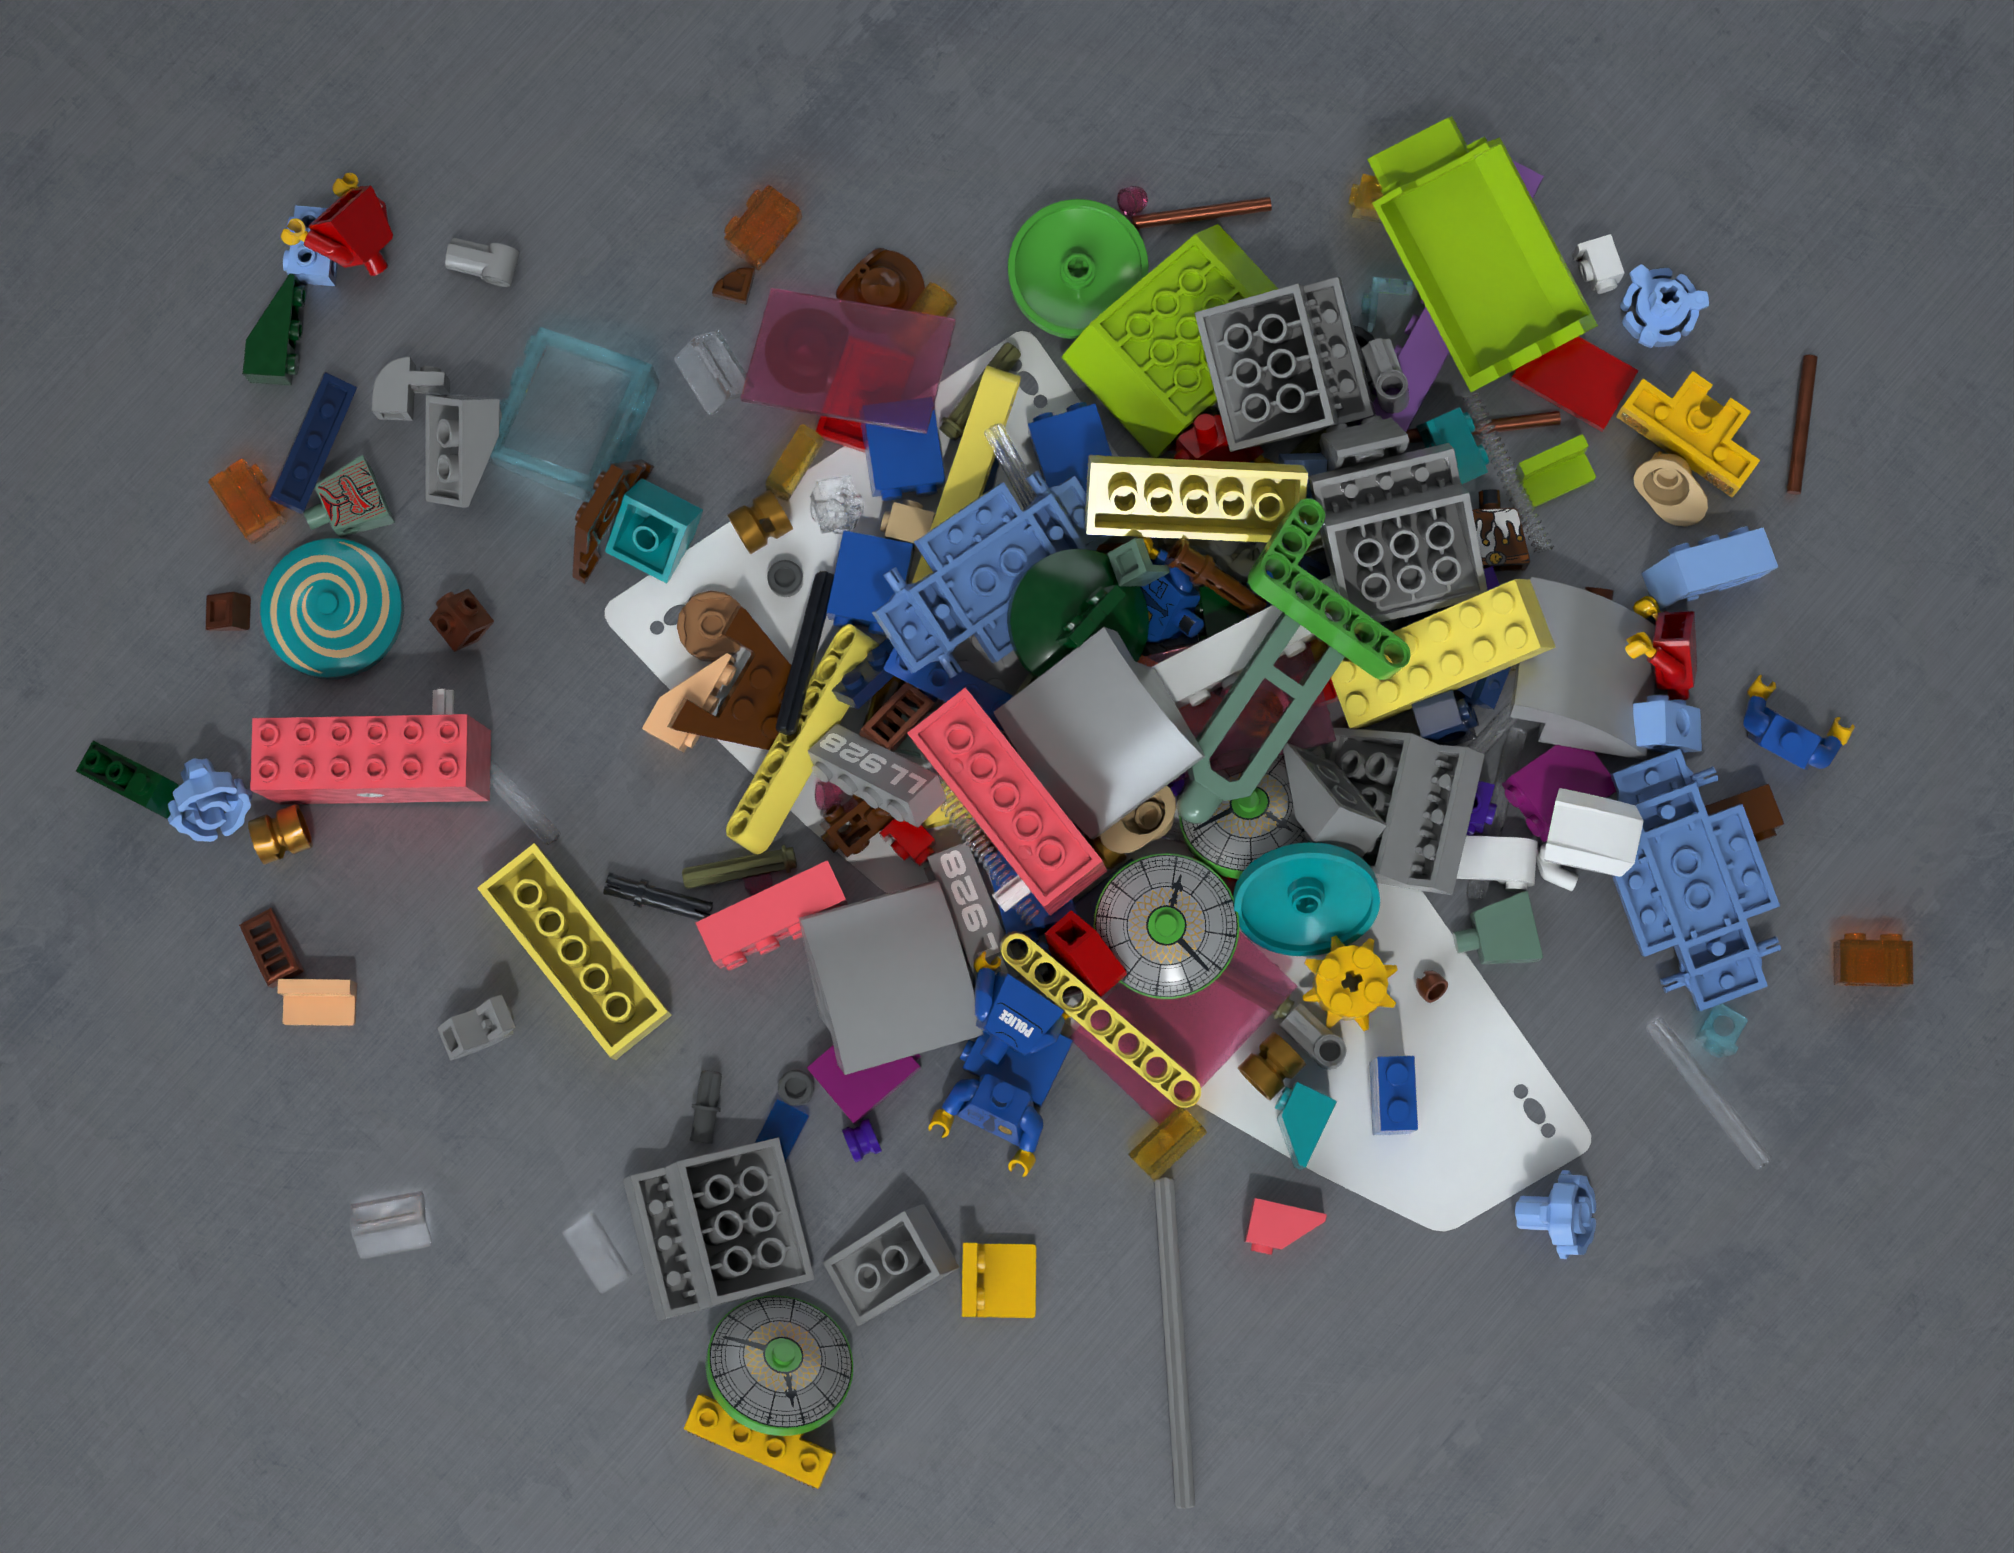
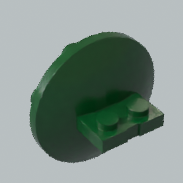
M1068 549L1042 558L1024 573L1012 593L1008 608L1007 624L1010 642L1018 660L1037 679L1076 648H1079L1103 627L1118 632L1135 662H1138L1148 638L1149 615L1146 600L1140 586H1119L1109 556L1088 549Z

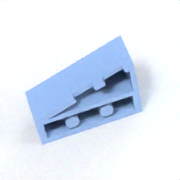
M1748 526L1729 532L1727 538L1720 539L1718 534L1706 537L1698 541L1699 545L1690 548L1689 543L1677 545L1668 550L1669 556L1641 574L1649 595L1656 600L1660 611H1663L1679 600L1687 599V602L1698 599L1700 594L1719 590L1720 592L1761 578L1778 568V564L1764 527L1750 531Z

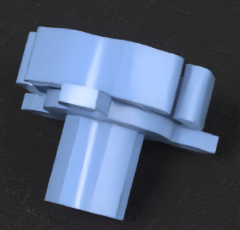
M1640 264L1629 273L1633 283L1626 290L1620 303V308L1627 312L1632 303V296L1640 291L1637 296L1635 311L1646 326L1644 327L1636 322L1632 311L1627 312L1622 320V324L1631 336L1639 339L1638 343L1652 348L1653 346H1674L1679 341L1681 335L1688 336L1698 319L1699 310L1709 306V297L1706 291H1696L1694 285L1684 274H1680L1675 280L1670 279L1672 277V270L1670 268L1652 269L1649 271L1644 265ZM1687 316V323L1681 332L1678 331L1670 335L1659 333L1660 331L1671 330L1679 326Z
M193 758L186 762L181 772L184 783L173 791L175 800L168 803L171 814L168 818L169 824L175 827L179 833H185L195 841L211 842L218 838L216 828L220 827L224 836L232 835L245 822V815L251 808L252 791L245 788L242 779L237 778L233 780L230 772H215L213 764L207 758Z
M1562 1170L1558 1183H1554L1549 1197L1520 1196L1519 1201L1516 1202L1515 1216L1517 1227L1527 1230H1548L1552 1244L1557 1245L1556 1249L1560 1259H1567L1569 1255H1584L1589 1244L1593 1241L1596 1220L1591 1217L1592 1213L1596 1212V1200L1594 1190L1590 1186L1587 1176L1572 1175L1569 1170Z

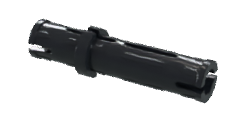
M611 872L606 880V883L609 884L604 887L603 891L604 895L634 902L633 906L639 908L645 905L697 921L711 915L706 912L712 911L714 903L649 885L648 880L641 879L638 882Z

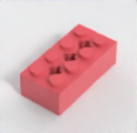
M827 860L695 923L713 962L720 969L727 967L728 971L747 963L746 956L757 951L760 955H764L780 947L778 941L792 936L793 940L803 937L799 918L844 906L848 902Z

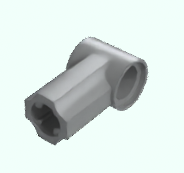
M452 237L445 254V267L450 270L479 276L485 282L496 286L510 287L520 252L504 244L490 243L487 246Z
M1378 338L1369 341L1366 346L1361 348V353L1376 390L1378 404L1385 412L1399 413L1409 404L1408 380L1401 370L1391 340ZM1390 388L1401 390L1400 393L1392 396L1385 393Z
M1301 1003L1279 1025L1321 1068L1328 1070L1336 1069L1344 1061L1347 1052L1344 1041L1337 1035H1334ZM1325 1043L1337 1045L1340 1051L1339 1058L1331 1062L1324 1060L1320 1056V1047Z

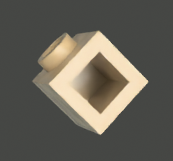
M903 500L902 504L893 502L891 512H884L880 531L885 532L884 536L886 539L914 544V550L919 551L914 541L930 531L935 512L924 510L922 504L910 500Z

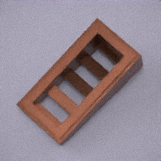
M905 682L861 728L859 735L894 752L908 736L907 732L918 725L935 703L918 688ZM904 697L908 698L919 709L915 712L902 699ZM897 708L909 720L905 722L893 712V709ZM885 719L898 729L896 733L883 723ZM875 730H877L882 736H884L888 740V742L884 738H882L878 733H876Z
M272 908L239 925L268 987L274 988L278 986V979H291L304 972ZM267 921L270 922V928L254 936L252 929ZM273 934L276 935V940L260 948L258 942ZM281 946L282 952L266 960L264 954ZM285 958L287 959L288 964L272 971L270 966Z

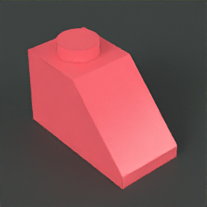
M1254 1198L1244 1242L1252 1244L1251 1251L1272 1255L1273 1249L1281 1250L1324 1223L1327 1214Z

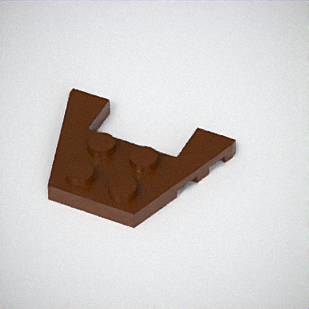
M642 459L613 463L607 472L603 470L598 475L593 486L595 493L589 503L586 501L582 503L575 516V520L578 522L575 525L572 574L574 579L586 584L601 558L596 549L617 515L624 494L641 478L647 480L654 468L653 465Z
M737 606L721 633L751 652L737 680L716 716L688 699H683L667 727L677 731L770 750L779 734L776 731V723L792 665L747 610Z

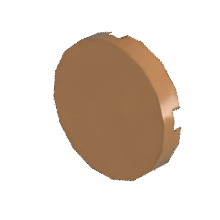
M707 591L696 594L686 603L685 607L683 606L678 616L677 630L680 641L689 654L701 661L714 662L726 653L733 656L740 651V645L721 634L736 607L741 606L737 600L725 592Z

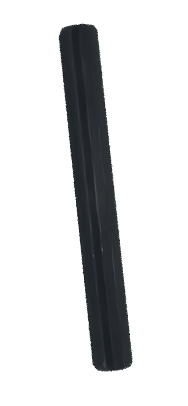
M820 571L815 574L776 723V731L788 736L795 734L797 731L827 615L826 612L834 574L827 571Z

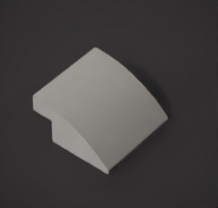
M1340 277L1306 286L1295 284L1195 312L1230 452L1325 430L1338 424H1349L1376 416Z
M1449 443L1308 476L1312 498L1318 501L1325 511V520L1320 528V533L1335 592L1378 623L1456 605L1488 591L1470 495L1460 483L1455 451Z
M1530 577L1556 648L1516 664L1510 717L1540 722L1538 742L1645 760L1647 748L1636 745L1633 704L1647 702V696L1654 694L1656 671L1655 666L1647 661L1648 656L1645 653L1633 659L1628 655L1625 647L1629 645L1626 639L1639 632H1645L1653 646L1656 626L1634 611L1603 596L1559 582Z
M1105 627L994 711L1005 733L1034 775L1064 812L1093 840L1206 757L1156 670L1135 662L1118 632Z
M1331 728L1325 758L1335 762L1387 825L1362 857L1372 868L1378 883L1453 895L1484 754L1468 747L1438 745L1412 733Z
M938 880L799 918L819 1016L831 1032L837 1064L845 1075L983 1035V1030L976 1026L975 995L965 957Z
M779 1137L677 1161L667 1167L631 1175L623 1179L657 1321L815 1280Z

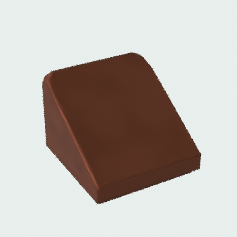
M237 592L207 595L206 630H249L250 596Z

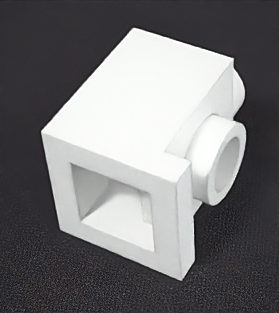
M1611 234L1577 244L1572 254L1574 261L1582 260L1579 262L1581 276L1585 282H1590L1592 291L1596 290L1598 294L1615 289L1625 273Z

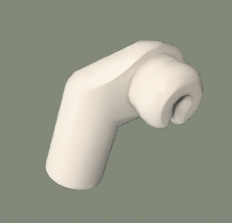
M1546 843L1542 844L1537 850L1536 857L1541 877L1572 892L1579 875L1561 868L1560 864L1546 862L1544 860Z

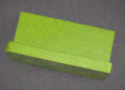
M1583 434L1518 463L1514 472L1532 507H1538L1595 480L1596 475L1585 455L1589 445Z

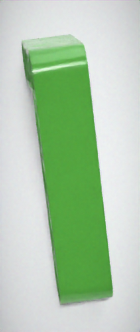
M1308 498L1300 500L1283 517L1249 571L1248 583L1250 588L1371 676L1379 680H1387L1409 663L1411 657L1410 649L1401 638L1298 565L1325 520V511L1318 501ZM1300 517H1302L1307 524L1303 523ZM1282 543L1286 544L1291 551H1288ZM1266 570L1272 573L1274 579L1266 573ZM1295 591L1299 592L1303 599L1299 598ZM1325 612L1331 615L1333 621L1326 616ZM1355 633L1361 637L1363 642L1356 638ZM1385 655L1391 659L1392 663L1386 659Z

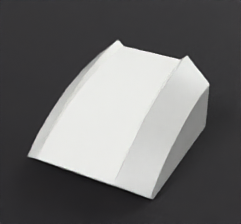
M1559 788L1546 843L1544 860L1550 863L1621 877L1635 864L1644 821L1635 805Z

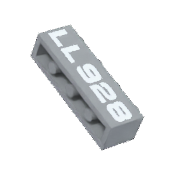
M839 724L832 727L808 750L814 765L812 770L821 781L826 783L829 781L839 786L846 794H854L864 799L871 807L875 809L879 807L889 812L897 821H906L918 828L947 800L937 774Z
M968 841L927 857L930 866L924 868L925 874L929 882L938 880L962 951L965 953L970 965L967 968L973 988L976 985L977 979L974 961L983 951H986L985 959L989 964L996 956L1001 959V965L994 971L995 974L1001 971L1008 973L1017 980L1021 979V974L1009 965L1001 955L1000 942L1005 934ZM1008 944L1007 954L1009 957L1014 958Z

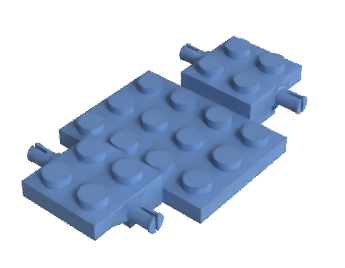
M1039 471L1033 472L1025 479L1037 496L1023 510H1021L1005 483L998 484L914 541L933 573L926 575L916 583L908 585L896 567L883 574V577H885L895 593L887 603L872 612V614L911 673L917 672L928 663L939 661L949 678L956 676L962 671V668H960L951 652L958 644L973 634L992 663L1005 657L1013 651L1007 624L1009 603L1015 586L1024 573L1033 564L1048 555L1068 549L1096 551L1099 545L1113 536L1086 534L1084 526L1086 492L1075 476L1070 477L1058 486L1049 488Z
M1675 749L1610 773L1617 792V801L1635 805L1644 821L1635 864L1621 877L1612 875L1641 956L1645 957L1674 946L1679 960L1680 972L1660 979L1661 985H1666L1662 987L1664 992L1668 993L1685 986L1691 992L1697 1011H1703L1768 986L1762 971L1761 957L1781 951V946L1776 944L1779 943L1776 936L1756 944L1746 919L1780 907L1743 804L1708 815L1699 792V787L1717 782L1718 775L1704 778L1717 772L1712 766L1709 769L1693 774L1686 765L1681 749Z

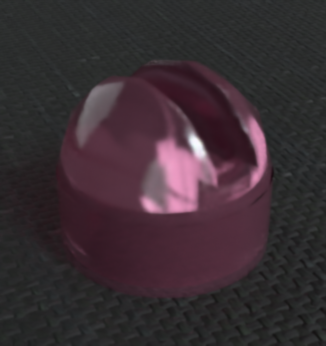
M1139 186L1123 188L1117 196L1118 206L1127 216L1140 213L1147 206V193Z
M829 781L827 783L818 782L815 786V802L818 809L827 810L836 803L841 804L843 798L838 796L843 794L841 788Z
M771 873L743 878L748 896H753L773 886Z

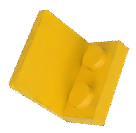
M963 1243L962 1317L1034 1318L1036 1315V1245Z

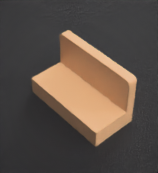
M278 979L277 993L283 996V1024L315 1026L355 1025L356 982L339 979Z

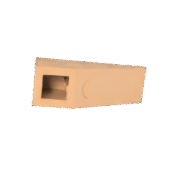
M726 653L659 697L642 729L683 753L687 747L693 748L700 735L673 730L667 726L683 699H688L705 711L713 714L719 703V698L716 696L722 685L728 686L736 673L737 668L733 666L736 660L733 656Z

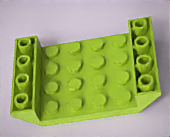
M1216 224L1194 234L1090 322L1061 358L1152 458H1159L1176 444L1178 437L1194 422L1196 417L1204 414L1217 402L1195 312L1277 290L1278 288L1222 227Z

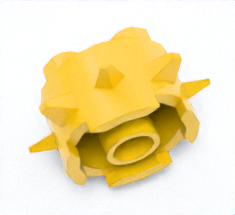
M1337 936L1331 937V952L1323 960L1308 958L1305 960L1304 964L1315 976L1312 982L1313 988L1304 994L1302 998L1303 1001L1318 1002L1321 1009L1327 1012V1028L1331 1029L1340 1019L1344 1021L1355 1020L1362 1030L1366 1031L1369 1030V1014L1377 1007H1395L1396 1002L1388 995L1387 987L1388 978L1398 971L1396 965H1383L1380 958L1373 953V939H1367L1361 946H1344ZM1346 974H1350L1352 978H1357L1359 983L1355 986L1356 992H1350L1349 987L1343 988L1341 983L1346 979Z

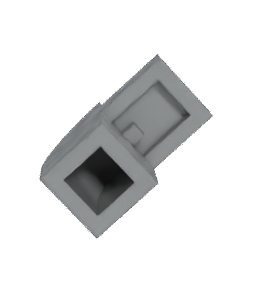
M411 357L396 359L384 366L375 379L372 412L378 420L413 421L415 393L450 394V380L445 372H441L440 368L423 366L420 367V371H416V365Z
M502 994L489 998L474 1010L450 1017L437 1027L450 1061L501 1042L513 1035L512 1030L516 1028L513 1012L510 1006L505 1003Z

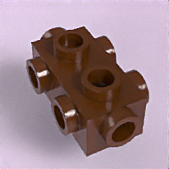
M854 794L844 805L836 803L829 807L823 814L825 820L819 824L825 831L820 836L833 853L839 849L847 858L851 854L855 855L863 851L869 845V839L879 831H882L895 819L889 812L879 807L876 809L871 807L864 799ZM849 822V827L846 831H838L843 825Z

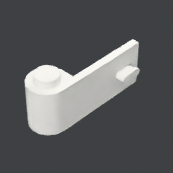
M1466 835L1457 879L1497 880L1500 884L1506 885V891L1525 892L1527 887L1534 886L1538 842L1518 837Z

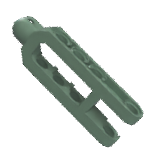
M1283 612L1196 737V741L1206 757L1187 770L1190 781L1177 801L1178 813L1184 821L1193 824L1204 823L1213 816L1222 801L1251 796L1345 657L1329 646L1319 661L1310 666L1299 683L1274 667V663L1300 627L1299 623ZM1265 678L1290 696L1288 700L1291 702L1278 721L1271 723L1268 728L1270 733L1255 753L1250 754L1248 757L1250 762L1238 780L1229 782L1211 770L1209 759Z

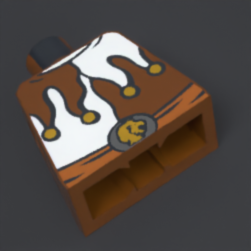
M1499 490L1479 491V509H1473L1472 511L1483 569L1492 566L1494 572L1526 570L1530 564V557L1518 509L1501 508Z

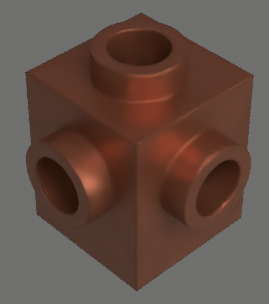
M469 589L457 594L449 592L442 596L436 602L438 608L429 618L430 622L454 652L478 642L494 622Z

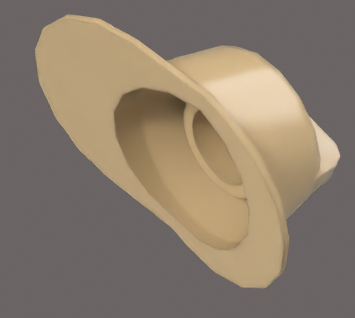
M1658 451L1651 460L1642 463L1636 469L1633 477L1634 486L1665 522L1675 526L1688 527L1697 524L1705 517L1708 509L1707 496L1692 476L1691 467L1685 459L1675 454H1663L1661 451Z
M1165 786L1099 836L1102 844L1113 852L1120 854L1131 853L1142 848L1148 842L1158 840L1166 835L1172 827L1176 811V798L1171 788Z

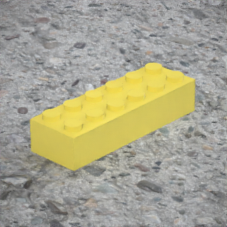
M1089 455L1084 523L1086 534L1267 543L1283 517L1300 500L1306 499L1308 472L1304 465Z
M1514 579L1392 632L1408 645L1411 657L1409 663L1391 678L1379 680L1344 657L1332 675L1331 680L1349 728H1366L1411 709V704L1450 690L1454 691L1556 647L1531 581ZM1385 655L1386 659L1392 663L1391 659Z
M535 843L477 888L610 1058L617 1060L672 1016Z

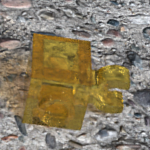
M1362 174L1360 184L1352 185L1348 204L1355 206L1352 217L1382 223L1372 202L1383 196L1380 191L1382 187L1376 176Z

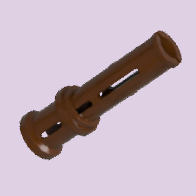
M1179 539L1170 549L1165 565L1170 568L1176 567L1189 576V581L1193 584H1204L1249 616L1265 609L1267 604L1265 599L1215 566V561H1213L1211 556L1208 554L1203 556L1191 548L1189 541L1186 539Z

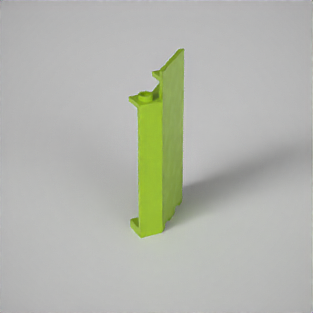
M1451 116L1367 159L1382 187L1380 191L1383 194L1381 198L1372 202L1470 392L1493 382L1598 326L1500 137L1487 141L1484 136L1467 145L1455 120Z

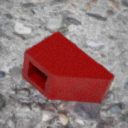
M1072 910L1045 932L1051 956L1100 998L1127 975L1124 967L1097 931Z

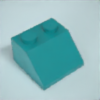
M1458 407L1416 426L1425 448L1449 443L1454 448L1461 484L1488 473L1485 465L1490 463L1482 444L1476 445L1472 432L1475 431V426L1468 412L1463 413L1461 408Z
M641 478L624 494L605 552L667 584L694 538L703 509Z
M1296 1082L1292 1088L1286 1086L1283 1089L1275 1109L1280 1111L1277 1121L1294 1168L1301 1171L1306 1168L1337 1101L1299 1082Z

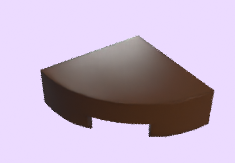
M743 267L727 274L717 281L712 295L747 305L755 276V268Z

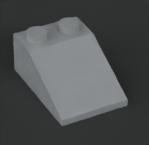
M426 395L427 502L456 507H469L499 437V425L502 420L500 399L470 395Z
M1373 416L1363 419L1361 425L1349 428H1347V424L1331 426L1326 429V433L1321 435L1319 443L1322 455L1327 459L1328 472L1404 454L1409 438L1408 434L1392 418L1382 420L1381 416Z
M1286 743L1283 747L1292 801L1296 819L1305 829L1304 836L1311 843L1339 846L1362 858L1387 827L1386 823L1335 762Z
M925 1204L901 1212L823 1262L857 1326L863 1325L960 1268Z

